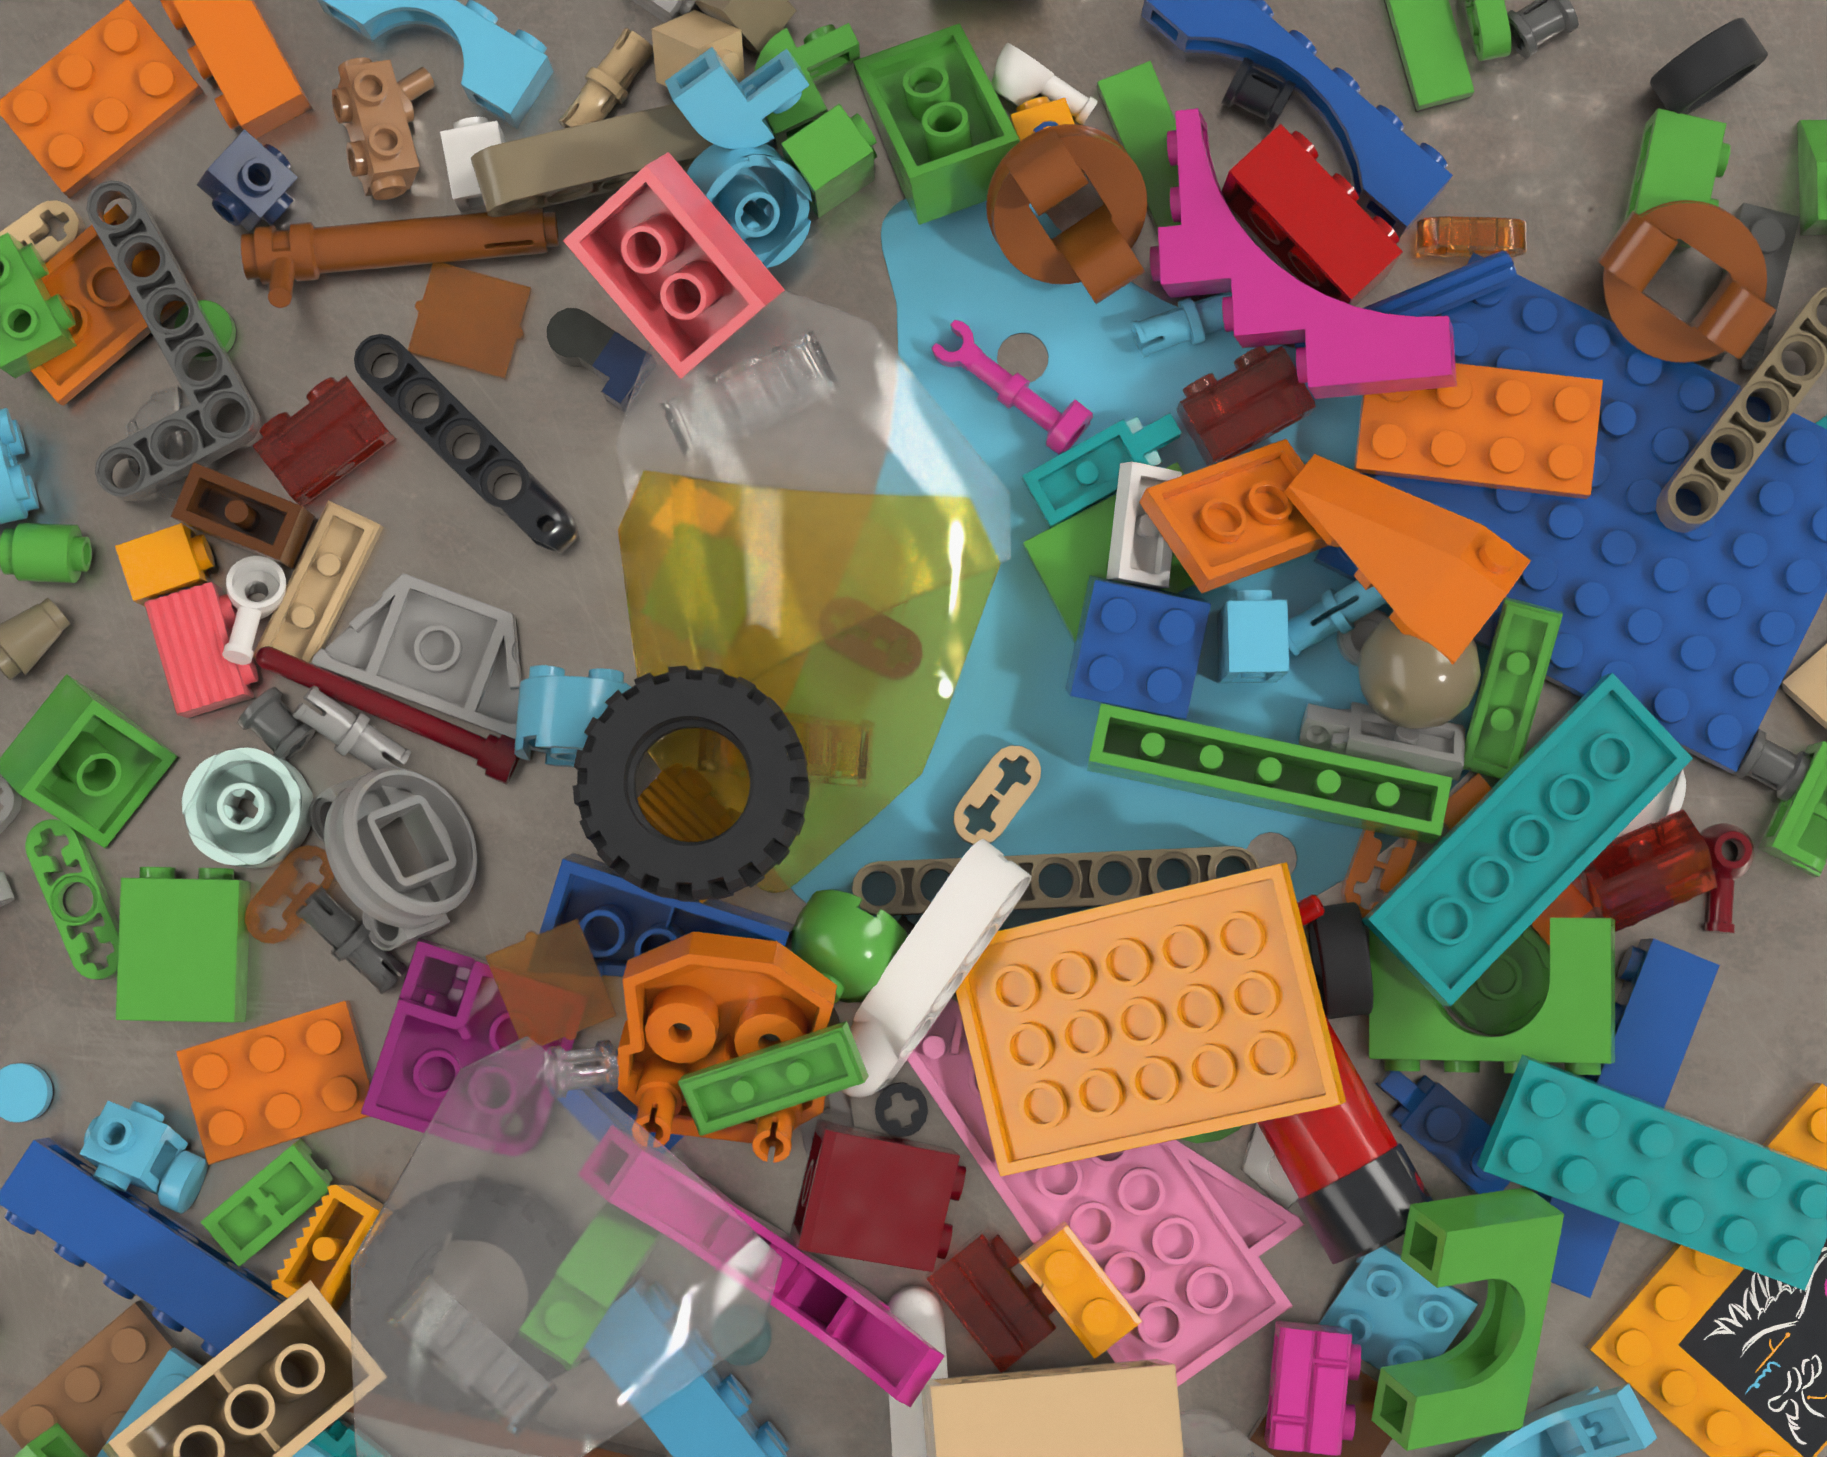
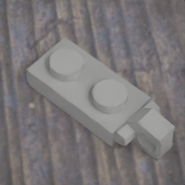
M1352 702L1350 709H1332L1308 703L1301 723L1299 744L1310 748L1452 777V780L1459 781L1464 767L1466 728H1463V725L1447 722L1442 726L1434 728L1409 729L1396 726L1381 718L1370 705Z

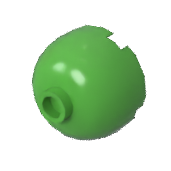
M830 889L816 891L800 911L792 930L791 951L837 985L834 1003L838 1001L846 1003L863 1002L871 989L878 984L886 967L908 935L905 929L881 908L876 917H873L866 911L858 908L863 900L862 898L851 893Z

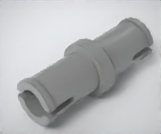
M315 685L310 688L303 699L320 709L323 714L320 715L304 703H299L292 715L295 719L301 720L335 743L334 750L342 756L350 753L373 770L388 767L398 768L383 758L382 753L405 765L411 754L409 749L403 748L368 724L370 717L361 711L357 715L353 714L321 692Z

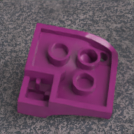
M419 938L361 1114L501 1156H519L529 1152L537 1145L544 1132L556 1098L554 1095L558 1092L589 996L489 962L475 955ZM508 1114H518L523 1118L524 1126L520 1132L509 1134L501 1127L503 1118Z

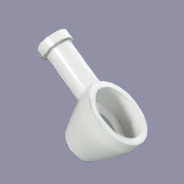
M1006 43L997 59L991 84L996 93L1017 107L1033 99L1039 93L1048 97L1051 101L1066 98L1071 115L1076 117V122L1083 125L1098 102L1090 96L1088 98L1055 76L1045 66L1010 43Z
M263 556L243 558L237 561L227 574V594L233 606L237 609V614L229 643L225 644L222 656L235 664L247 665L251 663L254 654L252 646L259 621L268 617L279 607L286 592V578L282 568L275 561ZM252 593H262L266 596L264 600L258 602L251 601L247 597Z

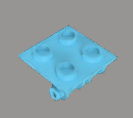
M1386 1245L1357 1258L1356 1262L1359 1265L1318 1323V1325L1347 1328L1352 1333V1344L1361 1345V1359L1379 1370L1385 1366L1430 1359L1444 1354L1478 1305V1301L1464 1294L1459 1288L1456 1289L1453 1286L1436 1288L1400 1259L1401 1256L1387 1248Z

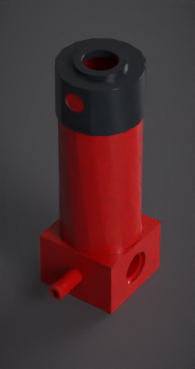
M1310 894L1297 902L1303 926L1324 915V906L1317 895ZM1325 1015L1346 1102L1337 1106L1257 1123L1299 1197L1297 1201L1332 1264H1336L1353 1256L1356 1258L1362 1257L1404 1235L1410 1204L1433 1201L1420 1179L1402 1144L1397 1143Z

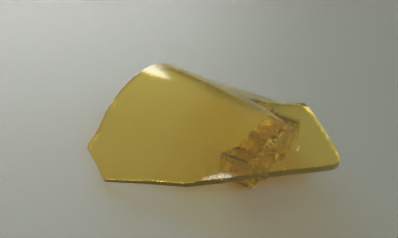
M644 470L618 528L637 678L649 672L653 676L667 673L668 667L683 665L693 670H703L704 666L722 669L727 675L735 678L741 676L755 684L758 690L767 697L770 696L783 710L785 716L793 725L804 749L808 764V781L810 783L809 802L806 804L804 825L800 835H796L789 848L790 853L780 865L776 864L764 875L765 879L756 885L770 893L784 892L800 881L858 832L923 773L949 708L1001 563L969 497L802 490L731 483L676 473ZM686 728L665 735L647 751L661 771L675 763L682 765L683 768L686 766L694 768L708 780L712 787V791L709 794L716 798L720 805L724 806L726 810L733 808L740 813L743 812L750 790L749 771L739 749L724 736L707 729Z

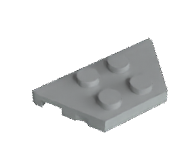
M403 573L382 592V597L377 602L361 611L339 637L326 649L321 648L312 659L311 664L498 734L516 738L519 687L522 679L515 615L508 611Z

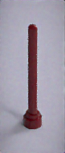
M270 646L260 648L256 654V662L261 668L307 688L315 685L321 692L333 699L477 759L476 766L486 770L485 776L505 785L509 783L520 760L514 754V738L503 734L500 737L489 734L487 738Z

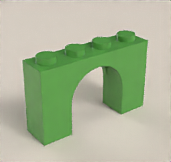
M1550 918V982L1546 1000L1538 1014L1526 1026L1513 1033L1497 1037L1480 1035L1458 1024L1448 1014L1444 1006L1369 928V955L1373 981V1009L1369 1014V1059H1384V1071H1420V1060H1444V1072L1480 1073V1061H1503L1504 1073L1514 1074L1522 1054L1541 1062L1564 1063V1070L1575 1075H1601V1063H1615V919Z
M1527 1187L1410 1204L1400 1259L1436 1288L1488 1280V1294L1478 1322L1467 1337L1456 1347L1434 1358L1381 1367L1371 1421L1406 1451L1517 1430L1523 1427L1564 1213Z

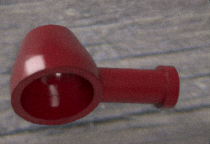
M1728 823L1707 827L1697 836L1693 845V860L1697 869L1702 875L1711 880L1708 922H1705V932L1735 934V924H1732L1735 880L1748 871L1754 859V846L1749 835L1740 827ZM1726 840L1734 842L1738 848V856L1733 862L1725 859L1722 854V845Z

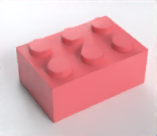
M669 152L643 167L563 240L680 379L702 363L785 291Z

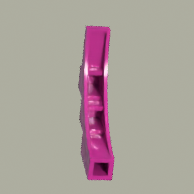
M1199 108L1175 111L1176 130L1167 132V151L1170 165H1178L1179 187L1170 188V208L1173 222H1181V225L1158 227L1159 246L1150 247L1152 279L1154 282L1161 281V286L1170 298L1232 292V296L1223 297L1222 299L1224 328L1226 332L1234 331V337L1242 348L1306 342V347L1296 348L1297 376L1299 383H1308V388L1315 399L1457 387L1454 331L1449 316L1415 317L1385 314L1355 307L1324 295L1286 272L1251 240L1230 211L1217 180L1210 152L1208 127Z
M613 1125L578 1174L581 1179L608 1202L671 1238L758 1295L837 1352L894 1399L910 1408L945 1357L889 1311L890 1307L858 1281L819 1260L808 1251L797 1249L793 1239L781 1229L734 1203L702 1176L650 1146L644 1147L640 1145L634 1137Z

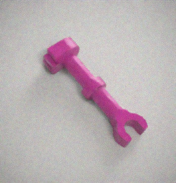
M954 320L950 325L951 330L961 337L963 345L958 351L949 352L941 345L935 343L932 347V352L936 360L943 366L951 368L961 366L963 369L970 371L999 394L997 400L1008 409L1015 406L1048 432L1046 445L1058 455L1069 450L1090 425L1093 413L1075 399L1063 413H1060L1028 388L1030 381L1018 372L1014 376L984 354L974 344L973 333L969 326L962 321Z

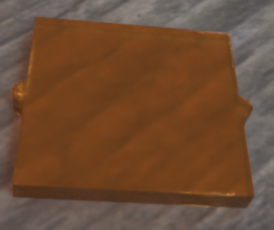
M433 263L423 300L415 303V308L419 313L408 351L417 356L506 380L517 340H522L525 336L521 326L532 292L531 287L444 263Z
M578 918L539 934L531 930L527 932L524 940L485 956L524 1052L563 1037L573 1040L576 1038L578 1031L617 1016Z

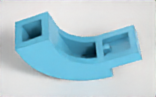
M1629 1383L1601 1392L1598 1386L1557 1400L1525 1415L1521 1429L1487 1435L1455 1457H1616L1645 1449L1657 1439V1436Z

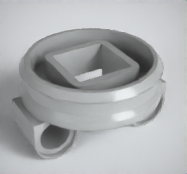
M388 767L377 769L333 785L312 800L309 809L311 826L317 837L325 843L329 865L337 882L352 902L363 910V924L366 929L371 931L368 938L377 948L384 951L393 950L429 935L450 923L446 913L455 909L466 899L474 884L477 871V851L474 834L466 815L455 799L444 788L417 772L403 768ZM398 817L403 819L428 868L407 878L402 876L379 829Z

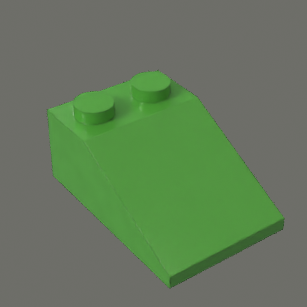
M961 24L944 28L854 60V69L899 185L918 225L987 201L988 188L996 168L1005 155L1020 142V139Z

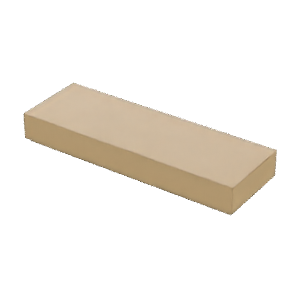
M328 500L286 586L283 601L273 612L254 651L253 658L256 659V654L260 648L270 646L311 663L314 655L321 648L325 649L384 528L383 526Z

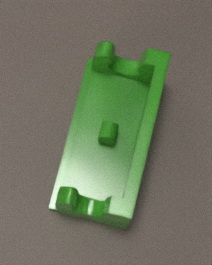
M1825 741L1807 746L1805 753L1810 755L1811 762L1805 777L1789 800L1784 801L1781 799L1758 846L1759 850L1813 877H1820L1827 859V742Z
M302 1138L292 1144L201 1221L202 1225L238 1267L328 1193L327 1186H330L329 1183L333 1178L327 1169L321 1170L311 1158L312 1149Z

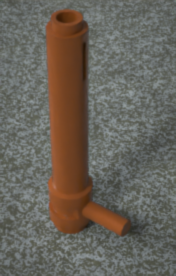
M543 207L503 217H490L487 212L323 227H315L312 222L291 223L289 230L279 231L276 230L274 225L258 226L255 228L254 233L241 235V256L246 279H260L263 285L269 284L268 300L270 304L277 308H284L290 304L294 279L297 282L318 280L322 273L548 253V247L559 246L556 212H544Z

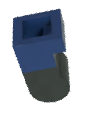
M566 308L558 311L550 319L547 326V340L555 356L567 365L584 366L605 380L607 383L601 391L604 398L624 413L657 367L656 361L651 354L589 313L578 308Z

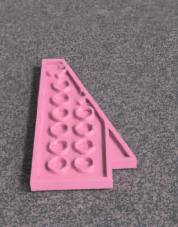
M950 999L925 1037L910 1054L907 1061L1033 1244L1065 1221L1138 1314L1142 1322L1107 1349L1115 1363L1159 1359L1173 1363L1176 1367L1178 1387L1293 1306L1259 1256L1302 1227L1304 1224L1300 1218L1177 1140L1000 1177L959 1004L955 1000Z

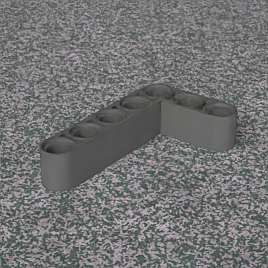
M110 180L96 186L87 198L86 210L89 219L190 402L188 406L108 447L100 454L96 461L95 475L98 484L103 490L123 501L134 502L144 499L187 476L193 462L206 466L248 444L258 433L261 418L254 401L146 204L129 185L121 181ZM119 198L131 201L132 211L124 223L109 225L105 222L104 211L111 201ZM144 250L159 252L160 265L155 273L147 277H137L134 275L132 263L137 254ZM173 301L187 303L189 309L188 318L182 326L175 329L162 327L160 315L168 303ZM202 352L214 354L217 360L215 373L207 380H192L188 372L191 359ZM231 403L242 405L245 410V421L242 427L231 433L221 432L216 424L219 410ZM176 431H188L193 439V448L190 454L178 461L169 460L164 450L168 436ZM135 458L140 466L139 479L131 487L125 489L118 488L112 478L115 465L123 459Z

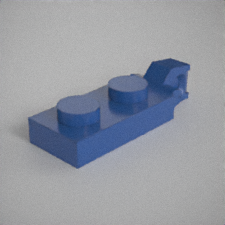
M1386 1071L1375 1085L1399 1104L1390 1115L1399 1123L1397 1127L1476 1194L1502 1191L1511 1182L1484 1172L1477 1166L1492 1127L1439 1082H1433L1426 1075H1423L1417 1084H1414L1400 1071Z

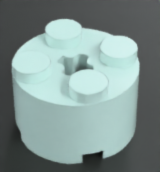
M236 748L213 755L197 766L189 777L183 791L182 812L194 845L206 856L223 864L243 868L273 867L291 856L305 840L311 826L309 809L313 800V793L300 772L289 762L255 748ZM242 799H254L253 804L258 808L254 819L248 817L244 819L245 813L238 808L239 802Z

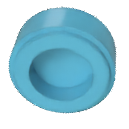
M30 1063L10 1064L0 1070L1 1118L10 1122H26L40 1117L48 1109L53 1096V1087L49 1076L44 1070Z
M188 1151L179 1153L169 1164L162 1178L158 1192L160 1205L180 1214L186 1212L202 1188L208 1168L207 1160Z

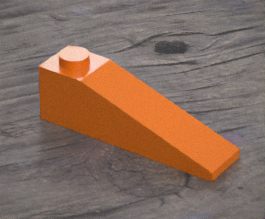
M1316 454L1311 457L1284 492L1327 545L1341 547L1359 568L1353 576L1364 589L1367 590L1375 587L1394 611L1389 618L1400 632L1431 644L1447 657L1452 665L1507 596L1531 561L1513 548L1507 541L1501 539L1480 523Z

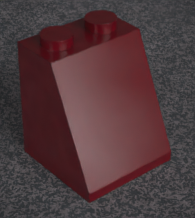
M817 1119L790 1232L797 1249L933 1272L936 1258L946 1259L951 1243L953 1225L945 1223L950 1200L959 1201L964 1187L966 1167L958 1165L960 1155L953 1149Z

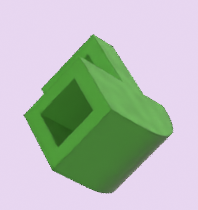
M849 23L837 29L832 24L820 27L808 34L803 40L804 45L798 48L788 29L785 28L774 35L762 49L755 66V71L787 48L809 83V86L802 91L800 99L791 108L779 114L772 112L765 117L775 137L773 141L777 149L782 147L781 143L828 112L814 81L852 64L854 60L860 59L859 42Z

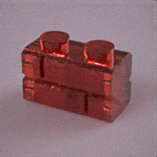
M1258 346L1233 362L1237 369L1233 373L1218 381L1214 374L1210 373L1192 382L1182 390L1186 398L1179 402L1176 410L1207 467L1242 453L1309 416L1315 409L1314 399L1305 383H1299L1297 369L1282 346L1269 353L1264 346Z
M347 375L338 382L334 377H330L317 384L306 395L309 404L293 416H290L288 412H283L270 419L259 431L263 438L253 445L254 449L274 473L290 497L303 507L395 439L394 435Z
M1683 809L1659 819L1656 823H1649L1614 839L1580 874L1584 896L1592 905V910L1596 917L1615 919V932L1633 926L1644 919L1680 903L1688 902L1696 896L1717 888L1714 870L1711 867L1712 862L1709 848Z
M981 1230L934 1267L933 1272H928L926 1279L1002 1373L1057 1328L1055 1322L1049 1316L1056 1309L1037 1283L1033 1282L1026 1287L1012 1268L1020 1262L1004 1239L997 1234L989 1240Z

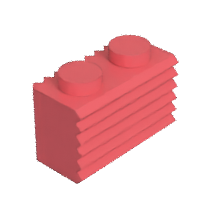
M212 582L204 583L201 586H194L190 589L171 593L144 603L177 715L190 718L254 698L251 683L258 681L254 659L252 658L250 664L240 665L232 663L222 656L225 644L229 643L237 609L233 606L228 594H224L221 587Z

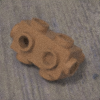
M365 57L347 60L338 66L340 82L338 88L332 90V105L337 122L339 124L343 123L348 130L351 141L346 146L350 172L353 177H358L362 182L365 196L372 195L376 200L396 198L411 188L420 167L408 122L414 120V110L411 101L434 87V80L431 74L424 67H421L396 82L391 60L372 62L371 59Z

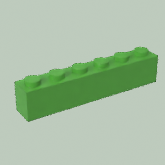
M1103 703L1100 705L1087 771L1433 844L1441 836L1452 783V777Z

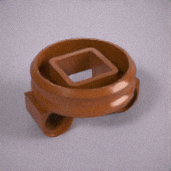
M1063 124L1048 127L1029 135L1005 155L991 179L987 194L986 210L992 235L1006 258L1015 268L1023 274L1045 283L1074 284L1082 282L1096 305L1145 273L1131 248L1137 241L1145 222L1147 213L1146 187L1137 165L1117 140L1093 127ZM1082 169L1103 201V205L1051 239L1029 207V204L1032 205L1038 216L1042 215L1089 183L1082 173Z
M1681 200L1658 205L1640 215L1632 211L1597 259L1605 267L1603 275L1604 296L1616 327L1637 349L1658 359L1671 362H1695L1714 357L1724 351L1741 359L1777 311L1775 307L1765 301L1767 268L1757 240L1750 230L1734 215L1709 203ZM1677 239L1683 240L1728 271V274L1692 323L1686 322L1643 292L1678 244Z

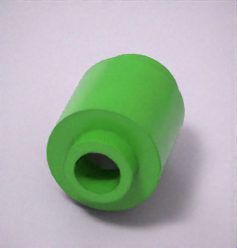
M19 523L16 529L6 528L2 532L0 538V567L3 574L15 575L18 581L76 583L80 578L81 572H87L91 565V542L89 537H82L78 525Z

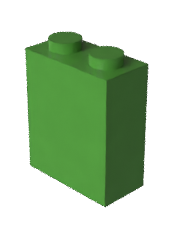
M140 867L139 878H121L116 1020L246 1022L251 882L234 880V869L198 868V879H175L176 868Z

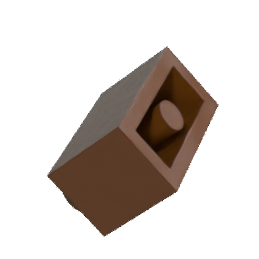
M194 462L171 514L172 518L189 528L256 555L269 558L293 569L315 518L311 512L301 505Z

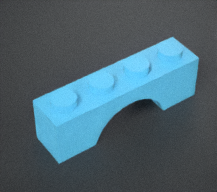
M317 0L325 13L372 41L390 29L407 24H423L444 31L457 41L462 48L464 68L461 85L468 99L518 129L554 72L548 56L544 54L547 47L542 42L523 30L518 29L512 35L497 26V16L473 0H469L465 6L456 0Z

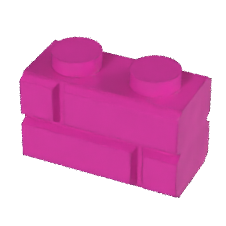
M1280 1320L1275 1322L1264 1441L1269 1448L1338 1456L1341 1455L1342 1440H1353L1356 1409L1355 1404H1346L1348 1380L1358 1381L1361 1345L1352 1344V1333L1347 1328Z

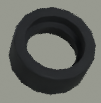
M1737 18L1709 33L1673 58L1651 78L1650 85L1667 110L1677 114H1689L1746 77L1766 60L1768 52L1744 18Z
M1355 902L1324 906V915L1308 923L1311 960L1324 1013L1327 1019L1370 1014L1373 1009L1372 971L1367 937L1359 906Z

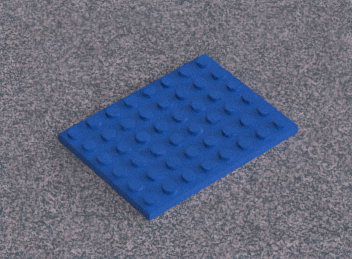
M1473 252L1467 265L1484 257ZM1518 274L1515 283L1442 312L1440 316H1449L1453 326L1455 363L1603 380L1591 496L1588 499L1385 475L1361 474L1484 525L1531 560L1506 597L1563 612L1547 669L1546 680L1582 698L1604 675L1613 673L1686 751L1731 774L1737 772L1827 593V429L1792 413L1719 511L1696 530L1687 533L1675 532L1666 528L1659 520L1656 512L1657 498L1679 466L1739 389L1740 385L1694 362H1671L1650 356L1632 345L1621 334L1614 322ZM1748 397L1746 401L1748 414L1758 422H1769L1771 411L1768 404L1758 397ZM1713 443L1711 447L1713 461L1719 467L1733 469L1736 463L1734 451L1723 443ZM1678 489L1676 493L1678 508L1684 514L1698 516L1701 511L1699 497L1688 489ZM1326 546L1319 550L1314 562L1354 582L1357 580L1353 575L1359 568L1341 547ZM1503 601L1473 638L1475 644L1489 651Z

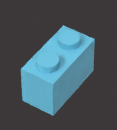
M1244 590L1236 592V598H1232L1231 601H1227L1217 613L1219 683L1278 682L1289 672L1287 600H1272V591Z

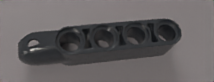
M377 334L369 336L360 343L355 351L354 364L361 379L493 510L501 515L508 516L534 543L548 550L562 554L575 542L578 536V526L569 510L398 340L389 335ZM388 352L398 356V365L393 374L384 378L372 376V363L376 357ZM424 393L437 394L440 402L436 412L428 418H415L412 414V405L415 399ZM465 433L479 435L481 441L480 448L474 456L468 459H458L453 456V443L457 437ZM506 473H515L521 476V490L515 497L508 500H500L494 497L493 486L498 477ZM553 522V528L544 532V526L547 523Z

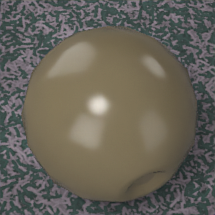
M1389 617L1381 621L1370 632L1362 646L1358 660L1361 691L1370 707L1388 722L1409 729L1439 727L1455 718L1469 706L1481 676L1478 651L1474 640L1470 642L1452 665L1449 659L1431 644L1411 635L1401 633Z

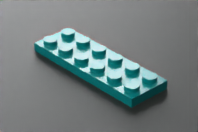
M1613 673L1606 674L1400 880L1362 921L1442 1006H1451L1693 758Z
M1523 1054L1477 1163V1166L1484 1172L1804 1291L1827 1239V1169Z

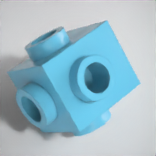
M107 1101L100 1116L95 1117L89 1124L84 1136V1146L79 1154L97 1168L93 1177L102 1183L126 1192L129 1184H132L158 1195L162 1178L169 1164L179 1153L185 1150L188 1143L170 1126L162 1123L165 1116L155 1109L136 1101L132 1102L129 1109Z

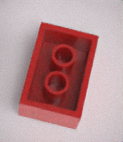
M1280 123L1229 170L1222 193L1232 214L1289 274L1326 296L1356 306L1388 276L1403 253L1396 245L1400 241L1399 237L1384 219L1379 216L1371 218L1356 203L1359 200V196L1353 186L1338 173L1331 176L1316 161L1319 156L1318 152L1303 134L1298 131H1294L1291 134Z

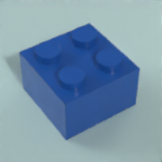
M1089 575L1065 688L1066 691L1073 697L1186 719L1211 603L1199 597Z

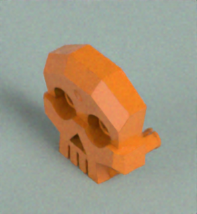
M693 931L629 959L622 979L627 1020L625 1021L618 1046L615 1088L638 1108L637 1117L632 1126V1135L636 1142L647 1147L651 1132L656 1133L653 1148L664 1146L669 1141L671 1134L752 1143L754 1153L763 1161H768L771 1146L775 1147L773 1163L785 1160L792 1148L791 1139L793 1131L798 1126L823 1113L826 1096L700 1136L678 1081L685 1074L827 1028L834 1006L837 985L781 943L771 940ZM682 1023L690 1027V1029L680 1030L674 1024ZM763 1035H776L779 1040L770 1041L765 1039Z

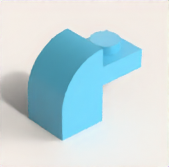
M713 47L665 81L672 100L692 127L707 141L727 149L755 148L773 140L775 137L765 117L772 112L779 114L791 108L800 99L802 91L809 86L800 66L787 48L740 83Z

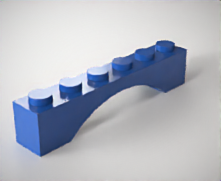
M1144 0L1141 16L1184 53L1214 54L1240 61L1247 57L1253 60V66L1276 76L1281 81L1286 82L1290 80L1296 83L1294 90L1318 112L1339 143L1351 174L1353 188L1359 196V200L1356 203L1373 218L1379 216L1394 229L1399 239L1444 190L1453 175L1445 169L1448 166L1446 160L1436 149L1426 143H1421L1420 146L1402 131L1404 129L1403 123L1391 110L1382 105H1378L1375 108L1359 94L1360 86L1352 76L1338 67L1331 70L1315 56L1317 50L1306 36L1297 30L1287 32L1272 19L1274 13L1264 0Z

